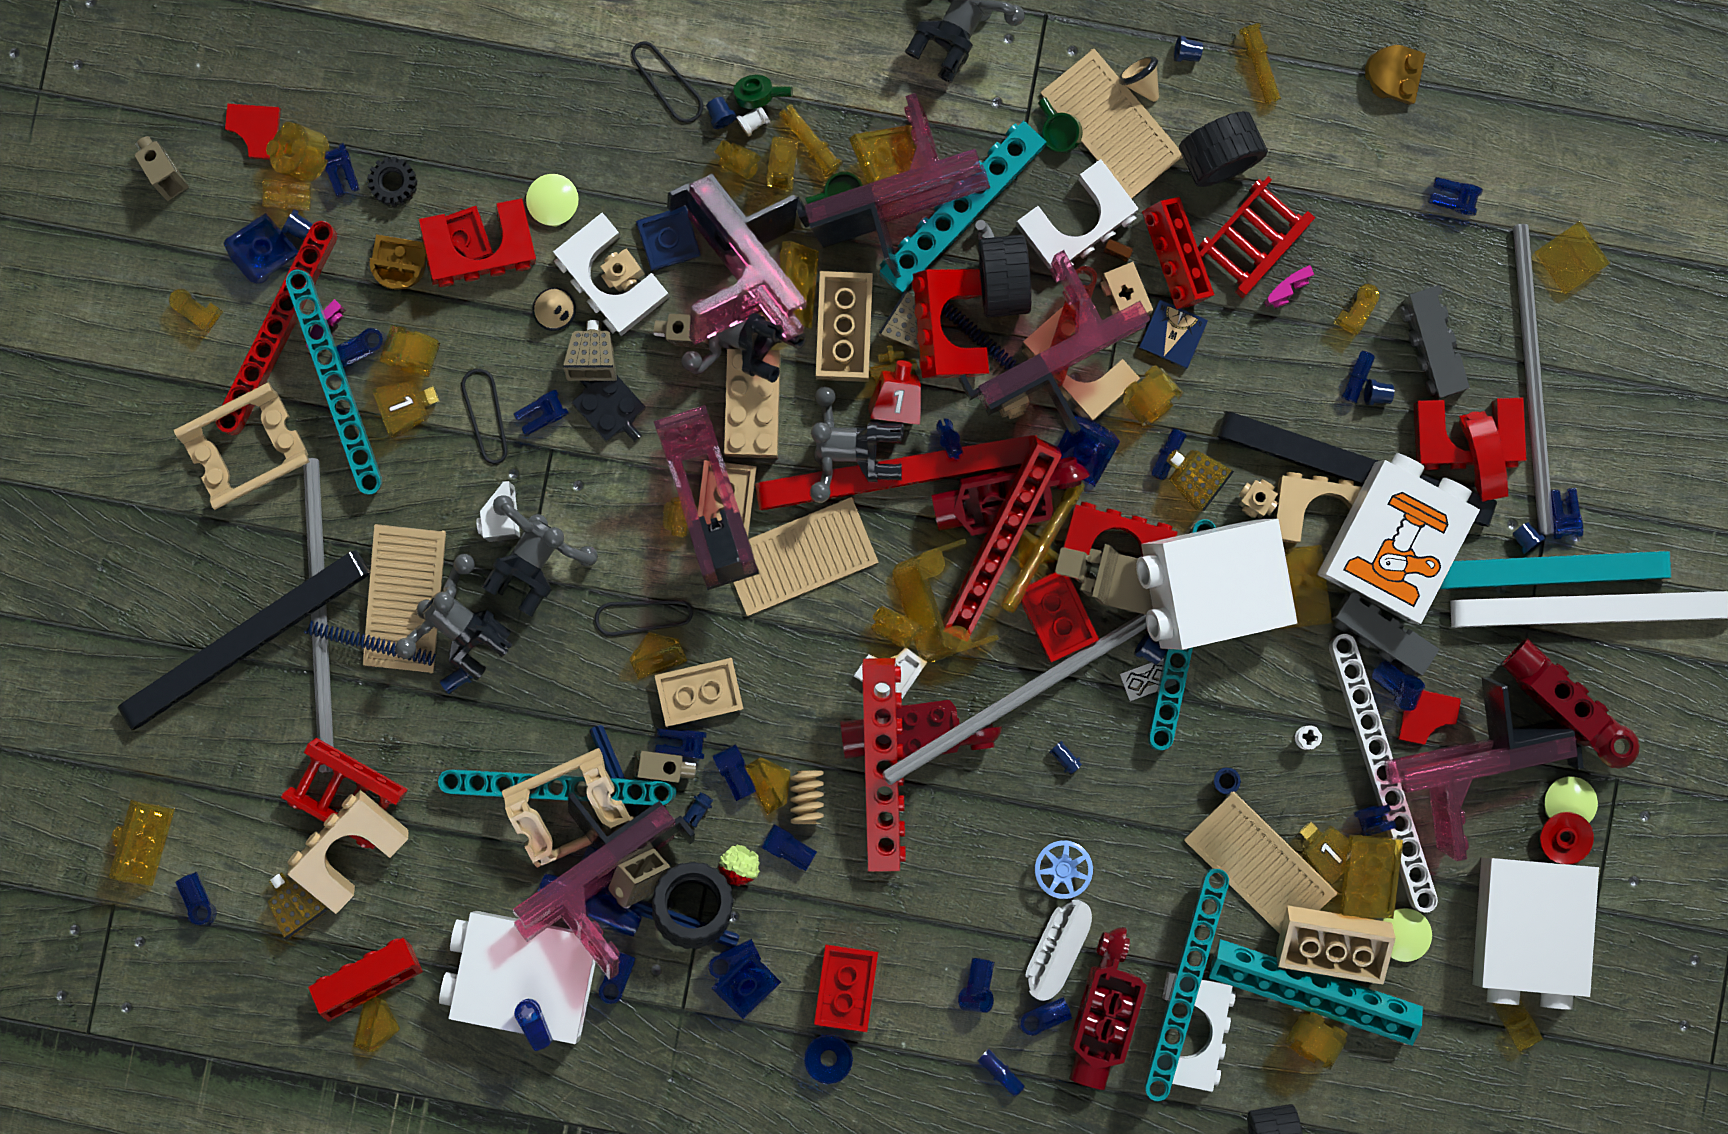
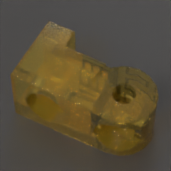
M1372 284L1362 285L1354 294V303L1348 312L1342 310L1334 323L1357 336L1379 300L1378 288Z
M184 289L174 290L169 297L170 306L175 311L208 333L223 313L221 309L211 302L205 308L196 302L195 297L190 292Z

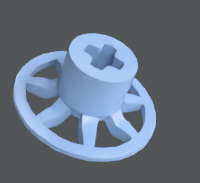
M1057 841L1049 844L1040 852L1035 864V875L1039 886L1047 894L1059 899H1068L1081 894L1088 887L1093 875V865L1089 854L1080 845L1071 841ZM1064 845L1062 856L1055 857L1049 852L1050 849L1056 846ZM1069 846L1076 848L1083 855L1072 860L1069 858ZM1046 854L1051 861L1050 866L1047 869L1040 870L1041 860ZM1085 859L1088 865L1087 875L1078 872L1076 867ZM1040 874H1050L1054 879L1050 888L1046 887ZM1074 877L1085 879L1082 887L1074 891L1071 880ZM1059 883H1065L1069 893L1059 894L1053 891Z

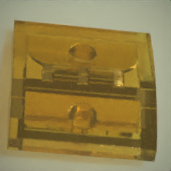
M1581 221L1535 251V254L1564 294H1567L1610 264Z

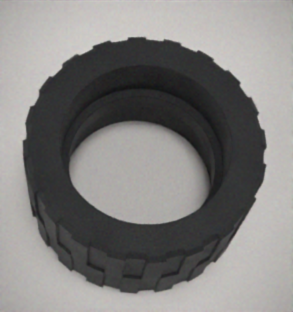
M1246 111L1228 114L1209 122L1190 133L1179 144L1181 155L1195 185L1198 187L1212 186L1233 178L1255 166L1268 153L1251 114Z
M1023 235L981 238L979 240V269L985 316L988 318L1029 314L1032 303L1031 280L1025 237Z
M689 862L671 867L658 880L653 893L652 916L657 930L660 931L665 940L684 949H699L713 944L715 940L723 935L731 919L733 907L731 887L728 885L724 875H721L719 870L708 866V864ZM696 883L707 887L714 893L718 909L714 919L709 924L699 928H686L671 919L667 909V901L671 892L678 886Z
M1293 1104L1250 1110L1248 1112L1249 1134H1303L1300 1119Z

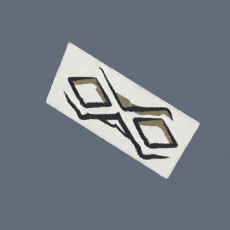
M1164 658L1157 665L1151 662L1120 674L1130 701L1157 692ZM1168 679L1165 682V688L1177 684L1176 681Z

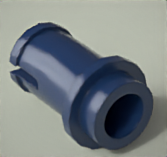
M459 667V669L441 679L440 683L444 690L451 694L452 691L466 682L471 683L473 677Z
M1060 741L1049 751L1065 768V773L1068 772L1072 775L1082 766V763L1079 761L1081 758H1076L1063 744V741Z
M702 792L698 796H694L695 801L685 816H683V819L694 827L698 826L707 809L713 807L711 805L713 799Z

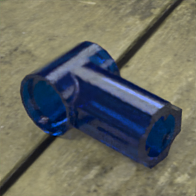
M368 328L361 334L336 346L343 368L374 353L382 352L386 348L388 340L384 332L375 328ZM376 333L379 336V343L376 347L371 348L368 344V338Z
M1386 660L1381 662L1373 671L1371 676L1373 680L1394 696V703L1399 708L1406 711L1416 709L1425 688L1424 682L1418 677L1403 674Z
M736 744L712 755L721 776L725 777L736 801L757 792L745 768L746 763Z
M773 824L760 847L780 859L784 858L791 862V864L806 871L817 851L793 838L794 835Z
M198 872L184 876L175 883L188 910L189 920L195 925L206 926L213 923L217 917V910L211 904ZM201 906L206 907L208 910V916L203 921L197 917V911Z
M749 939L712 957L708 968L713 977L723 979L760 961L761 957L752 939ZM717 959H724L728 963V969L723 974H717L713 970V963Z
M614 950L604 980L599 988V996L602 1001L613 1004L622 999L636 961L635 957ZM609 984L616 985L619 990L617 998L613 1000L606 998L604 994V989Z
M972 958L967 987L963 988L958 996V1003L963 1011L987 1013L992 1009L994 997L990 991V984L995 962Z
M1061 997L1021 1014L1018 1019V1027L1024 1034L1033 1036L1072 1019L1064 997ZM1032 1015L1037 1019L1038 1024L1036 1029L1028 1031L1024 1026V1021L1028 1016Z

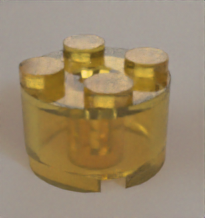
M285 122L276 133L274 139L266 147V152L270 155L273 169L280 174L300 181L315 180L321 175L327 165L328 160L325 159L326 150L329 151V142L326 136L297 123Z
M391 325L379 362L393 367L394 365L400 366L401 371L407 374H419L429 377L440 343L437 339L417 331L410 332L406 331L404 327Z
M1157 365L1151 367L1144 374L1146 378L1141 382L1137 383L1134 381L1124 390L1126 393L1123 397L1124 405L1143 427L1146 426L1147 420L1152 423L1174 406L1170 401L1175 396L1179 400L1184 393L1163 368L1159 369Z
M1314 1012L1300 1014L1284 1043L1291 1044L1290 1048L1314 1064L1317 1060L1324 1062L1322 1067L1331 1070L1347 1043L1345 1038L1348 1034L1336 1026L1330 1028L1325 1025V1019Z

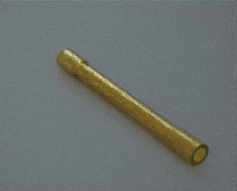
M1083 482L1079 486L1065 490L1061 497V502L1027 562L1003 599L1001 606L1004 610L1011 613L1016 611L1029 583L1065 519L1085 488Z

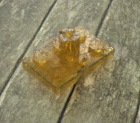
M911 125L858 133L849 138L869 186L923 177L931 172Z
M782 241L779 276L769 275L767 276L768 280L765 281L766 293L771 296H777L775 320L802 329H812L819 251L792 241Z
M1322 545L1284 549L1297 624L1280 627L1278 630L1332 623L1326 579L1317 575L1324 562Z
M135 800L130 801L124 825L116 827L111 836L112 839H115L112 843L117 846L108 878L153 886L175 809Z
M1349 835L1340 914L1343 916L1394 918L1403 847L1402 839Z

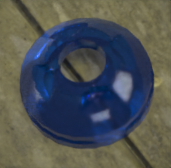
M823 1035L814 1039L809 1044L805 1052L804 1062L807 1072L813 1079L823 1084H833L843 1080L848 1075L853 1064V1055L849 1045L843 1039L835 1035ZM826 1050L835 1052L837 1056V1061L832 1066H826L821 1061V1054Z

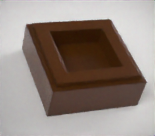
M1110 239L1103 253L1128 262L1133 249Z

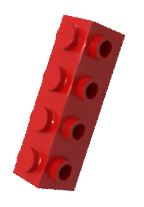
M1180 197L1159 201L1143 210L1142 214L1145 224L1147 225L1176 310L1196 305L1214 296Z
M403 937L391 940L386 944V947L378 951L368 952L363 956V959L353 964L349 963L342 966L338 972L330 976H323L317 979L315 984L308 988L319 1014L329 1022L419 975L423 971L412 945Z

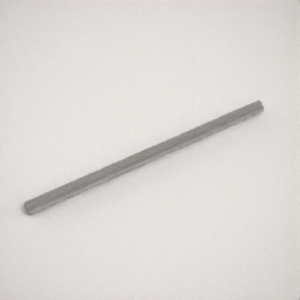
M1518 224L1513 227L1538 531L1540 535H1550L1554 533L1529 226L1527 224Z
M308 458L310 462L303 465L309 578L325 569L319 460L316 458ZM326 605L311 614V621L313 620L312 631L315 623L318 621L317 633L321 623H323V634L327 625ZM313 634L317 738L334 747L328 639L326 640L325 636L321 639L320 634L318 637H315ZM320 765L319 771L322 773L333 772V769L326 765Z
M1140 614L886 769L883 772L885 781L889 785L895 783L1146 629V615Z

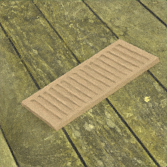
M1091 49L1087 55L1047 86L1040 94L1043 98L1047 97L1056 113L1071 114L1080 121L1083 130L1081 143L1097 161L1100 159L1103 161L1132 199L1183 157L1176 144L1125 85L1119 83V77L1095 49Z
M848 498L750 538L749 541L759 574L733 583L747 616H750L879 563L854 504V498Z
M374 525L365 641L367 636L370 635L369 645L372 637L375 636L374 646L380 637L379 648L382 640L385 639L384 650L389 640L391 641V649L394 641L397 643L400 639L406 638L416 627L423 624L425 620L418 616L416 608L420 601L424 599L431 600L436 593L441 592L446 541L445 531ZM435 627L415 643V657L419 648H421V657L426 649V658L429 651H432V660L433 655L436 654L438 630ZM365 647L363 665L429 672L432 674L434 673L435 659L433 664L429 666L428 662L425 665L423 661L419 664L418 659L416 662H413V659L410 661L408 659L403 660L401 657L398 658L397 655L393 657L392 653L388 656L387 651L385 654H382V650L377 653L376 650L372 652L371 648L367 650Z
M1234 791L1184 839L1212 868L1225 871L1229 877V885L1279 934L1287 905L1320 910L1337 895V891Z

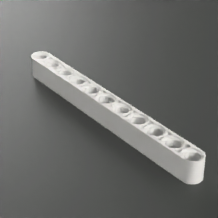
M1728 591L1450 601L1451 627L1728 619Z
M1341 634L1330 641L1329 651L1409 903L1416 911L1430 912L1437 906V895L1355 639L1348 634ZM1340 639L1347 641L1349 644V649L1345 654L1337 650L1336 644ZM1348 664L1353 665L1357 670V674L1353 679L1345 675L1344 670ZM1357 689L1361 690L1365 695L1362 704H1357L1353 700V693ZM1364 715H1369L1373 720V725L1368 730L1364 729L1361 725V718ZM1373 740L1378 741L1381 745V750L1377 755H1373L1369 751V743ZM1381 765L1389 770V776L1384 781L1377 776V769ZM1389 791H1393L1397 795V801L1392 806L1388 805L1385 801V795ZM1398 816H1401L1405 821V827L1401 831H1397L1393 827V821ZM1407 841L1413 846V852L1408 857L1404 856L1401 852L1403 843ZM1414 867L1419 868L1421 871V878L1417 882H1413L1409 877L1410 870ZM1421 893H1426L1429 896V904L1422 908L1419 906L1417 899Z

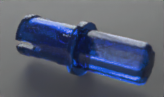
M1368 351L1360 352L1353 371L1348 374L1350 378L1341 398L1349 402L1351 400L1352 403L1357 404L1364 383H1368L1367 376L1375 355Z
M943 418L945 426H943L941 420L936 424V429L940 435V444L945 448L949 458L959 459V455L963 453L960 445V435L954 430L952 421L948 418Z
M1175 428L1171 429L1164 447L1159 450L1161 454L1153 468L1152 476L1159 480L1166 479L1173 465V462L1170 460L1176 452H1179L1187 437L1184 432Z
M990 1049L977 1060L994 1077L993 1080L997 1079L1013 1096H1017L1024 1089V1084L1008 1069L1009 1065L1005 1066Z

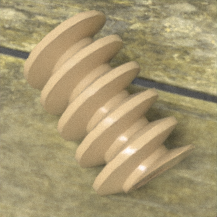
M796 771L798 774L791 776L790 780L797 782L798 785L790 787V791L798 793V795L790 798V801L798 804V806L791 808L790 811L797 814L798 817L791 819V823L821 824L816 822V820L823 818L824 814L817 812L816 809L824 807V803L816 801V799L824 796V793L816 790V788L823 786L824 782L817 780L816 777L823 775V771Z

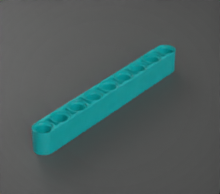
M293 270L287 275L286 286L354 479L362 493L373 494L382 487V476L317 291L309 273L303 270ZM297 274H302L306 279V285L302 289H296L293 286L292 280ZM306 299L312 300L315 304L313 313L309 315L303 313L301 305ZM316 324L320 325L324 330V334L319 340L312 338L310 335V329ZM325 349L329 350L333 356L331 363L328 365L322 364L319 360L320 352ZM331 375H337L341 379V386L337 390H333L328 386V378ZM340 400H346L350 404V411L346 415H342L337 411L336 406ZM349 425H355L359 429V436L355 440L349 439L345 434V430ZM357 450H364L368 455V460L363 465L358 464L354 460V454ZM366 475L375 477L377 484L374 489L364 487L363 478Z
M1203 519L1192 527L1190 533L1197 532L1198 526L1201 525L1209 529L1216 528L1212 521ZM1193 647L1183 650L1167 649L1164 656L1148 733V743L1155 750L1168 749L1174 741ZM1173 654H1179L1183 657L1184 662L1181 668H1175L1171 665L1170 658ZM1168 679L1175 680L1178 684V690L1175 694H1169L1165 690V682ZM1163 705H1168L1172 708L1173 715L1169 720H1164L1159 715V710ZM1157 731H1163L1167 735V742L1164 746H1159L1154 742V735Z
M1670 551L1453 561L1439 589L1672 578Z
M453 769L441 773L438 785L443 792L448 794L503 797L502 790L499 787L501 778H508L511 784L510 787L539 774ZM451 774H454L458 779V785L454 789L450 788L447 784V778ZM563 775L538 786L534 793L529 794V798L568 800V795L573 793L579 801L590 802L587 795H580L577 789L580 782H586L584 776ZM476 776H481L484 780V787L481 790H477L473 786V780ZM610 778L616 788V793L612 799L615 801L622 800L623 804L654 805L660 801L663 805H667L676 796L674 785L667 781ZM555 780H559L563 784V791L559 795L553 793L551 785ZM634 784L642 788L643 793L639 799H634L630 795V788ZM661 785L665 786L669 791V796L665 801L658 799L656 791Z
M1213 868L1208 870L1202 879L1144 1083L1145 1093L1154 1101L1166 1099L1171 1090L1229 886V877L1221 869ZM1214 873H1219L1222 876L1223 883L1219 888H1213L1209 883V878ZM1206 899H1212L1215 902V910L1211 914H1206L1202 910V903ZM1198 925H1205L1208 929V935L1203 940H1198L1195 937L1194 930ZM1191 951H1198L1201 956L1200 962L1195 966H1191L1187 962V955ZM1186 976L1191 977L1193 980V987L1187 992L1182 991L1179 986L1181 979ZM1176 1003H1183L1186 1006V1013L1182 1017H1175L1172 1013V1008ZM1169 1029H1176L1178 1031L1179 1038L1174 1043L1165 1041V1033ZM1162 1055L1171 1057V1065L1167 1069H1160L1157 1065V1060ZM1154 1081H1161L1164 1085V1090L1159 1095H1153L1150 1092V1085Z

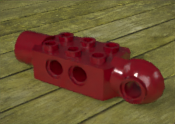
M1076 457L1059 460L1027 524L1050 520L1053 513L1051 486L1057 485L1058 489L1073 488L1081 485V480L1090 476L1088 470L1077 463ZM1020 467L962 478L957 490L931 495L938 530L964 526L972 536L987 533Z
M1528 638L1522 641L1506 657L1501 665L1515 677L1520 689L1553 720L1574 730L1575 736L1572 737L1581 745L1592 747L1604 764L1611 768L1620 769L1628 767L1636 760L1639 755L1640 744L1633 730L1620 725L1612 716L1608 715L1607 712L1609 710L1604 704L1598 700L1594 702L1587 695L1589 691L1581 683L1571 681L1567 677L1569 672L1558 663L1554 665ZM1556 686L1560 690L1559 698L1555 694ZM1576 705L1579 707L1580 710L1578 716L1576 715L1574 710ZM1618 739L1623 741L1625 749L1621 754L1617 753L1614 749V743Z
M950 699L903 705L902 708L897 709V718H902L903 730L902 734H898V744H903V759L960 725L957 709ZM886 709L876 711L877 716L880 718L890 716V712ZM864 719L840 722L845 759L865 756ZM991 723L942 754L956 753L959 746L971 745V750L994 748V742L1000 736L1002 726L993 727ZM880 735L876 738L881 744H887L891 741L887 735Z
M1126 927L1101 934L1097 946V955L1102 956L1100 965L1090 969L1069 1041V1045L1077 1052L1069 1080L1100 1090H1105L1111 1067L1125 1062L1147 987L1134 974L1117 970L1119 962L1123 963L1129 950L1130 939L1126 938Z

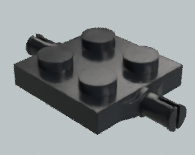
M618 375L617 381H580L585 388L582 394L571 403L606 443L616 434L624 431L633 442L642 437V434L632 424L646 407Z

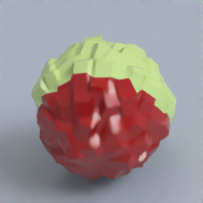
M738 844L732 846L725 854L720 856L718 865L720 874L724 875L727 883L730 885L734 884L738 887L746 885L747 882L757 878L760 872L758 869L760 864L758 861L759 856L754 851L750 852L745 846Z

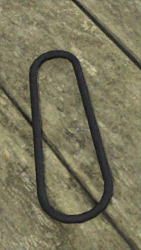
M647 41L637 43L631 52L632 59L673 117L684 123L697 120L703 111V101L700 95L652 43ZM647 45L652 48L697 98L700 108L694 117L684 119L674 112L637 60L635 52L639 46Z
M481 368L470 370L465 374L461 382L464 399L483 458L488 463L499 464L503 462L508 452L495 381L487 370ZM476 372L484 373L491 381L504 449L503 456L498 460L489 459L485 453L465 389L467 378Z
M685 600L609 602L598 608L594 621L597 629L604 635L618 636L686 625L693 617V609ZM684 604L689 609L688 618L682 622L618 632L603 630L598 621L601 611L609 606Z

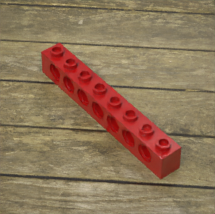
M1035 437L942 622L944 632L968 642L1062 456L1059 447Z
M896 658L863 659L862 675L868 871H900L901 862H906V847L900 846V837H905V821H900V811H904V795H899V786H904V777L889 785L883 777L885 770L879 768L877 764L880 761H888L893 766L898 763V760H903V744H898V734H902L903 730L902 718H897V709L902 708V693L896 692V683H901V666H896ZM878 683H885L890 689L882 693L877 691L875 686ZM886 709L890 712V716L880 718L877 716L876 711ZM880 735H887L891 741L887 744H881L876 738ZM882 786H887L892 790V793L882 795L878 789ZM889 812L893 818L885 821L879 817V814ZM888 837L894 843L885 846L880 843V839Z

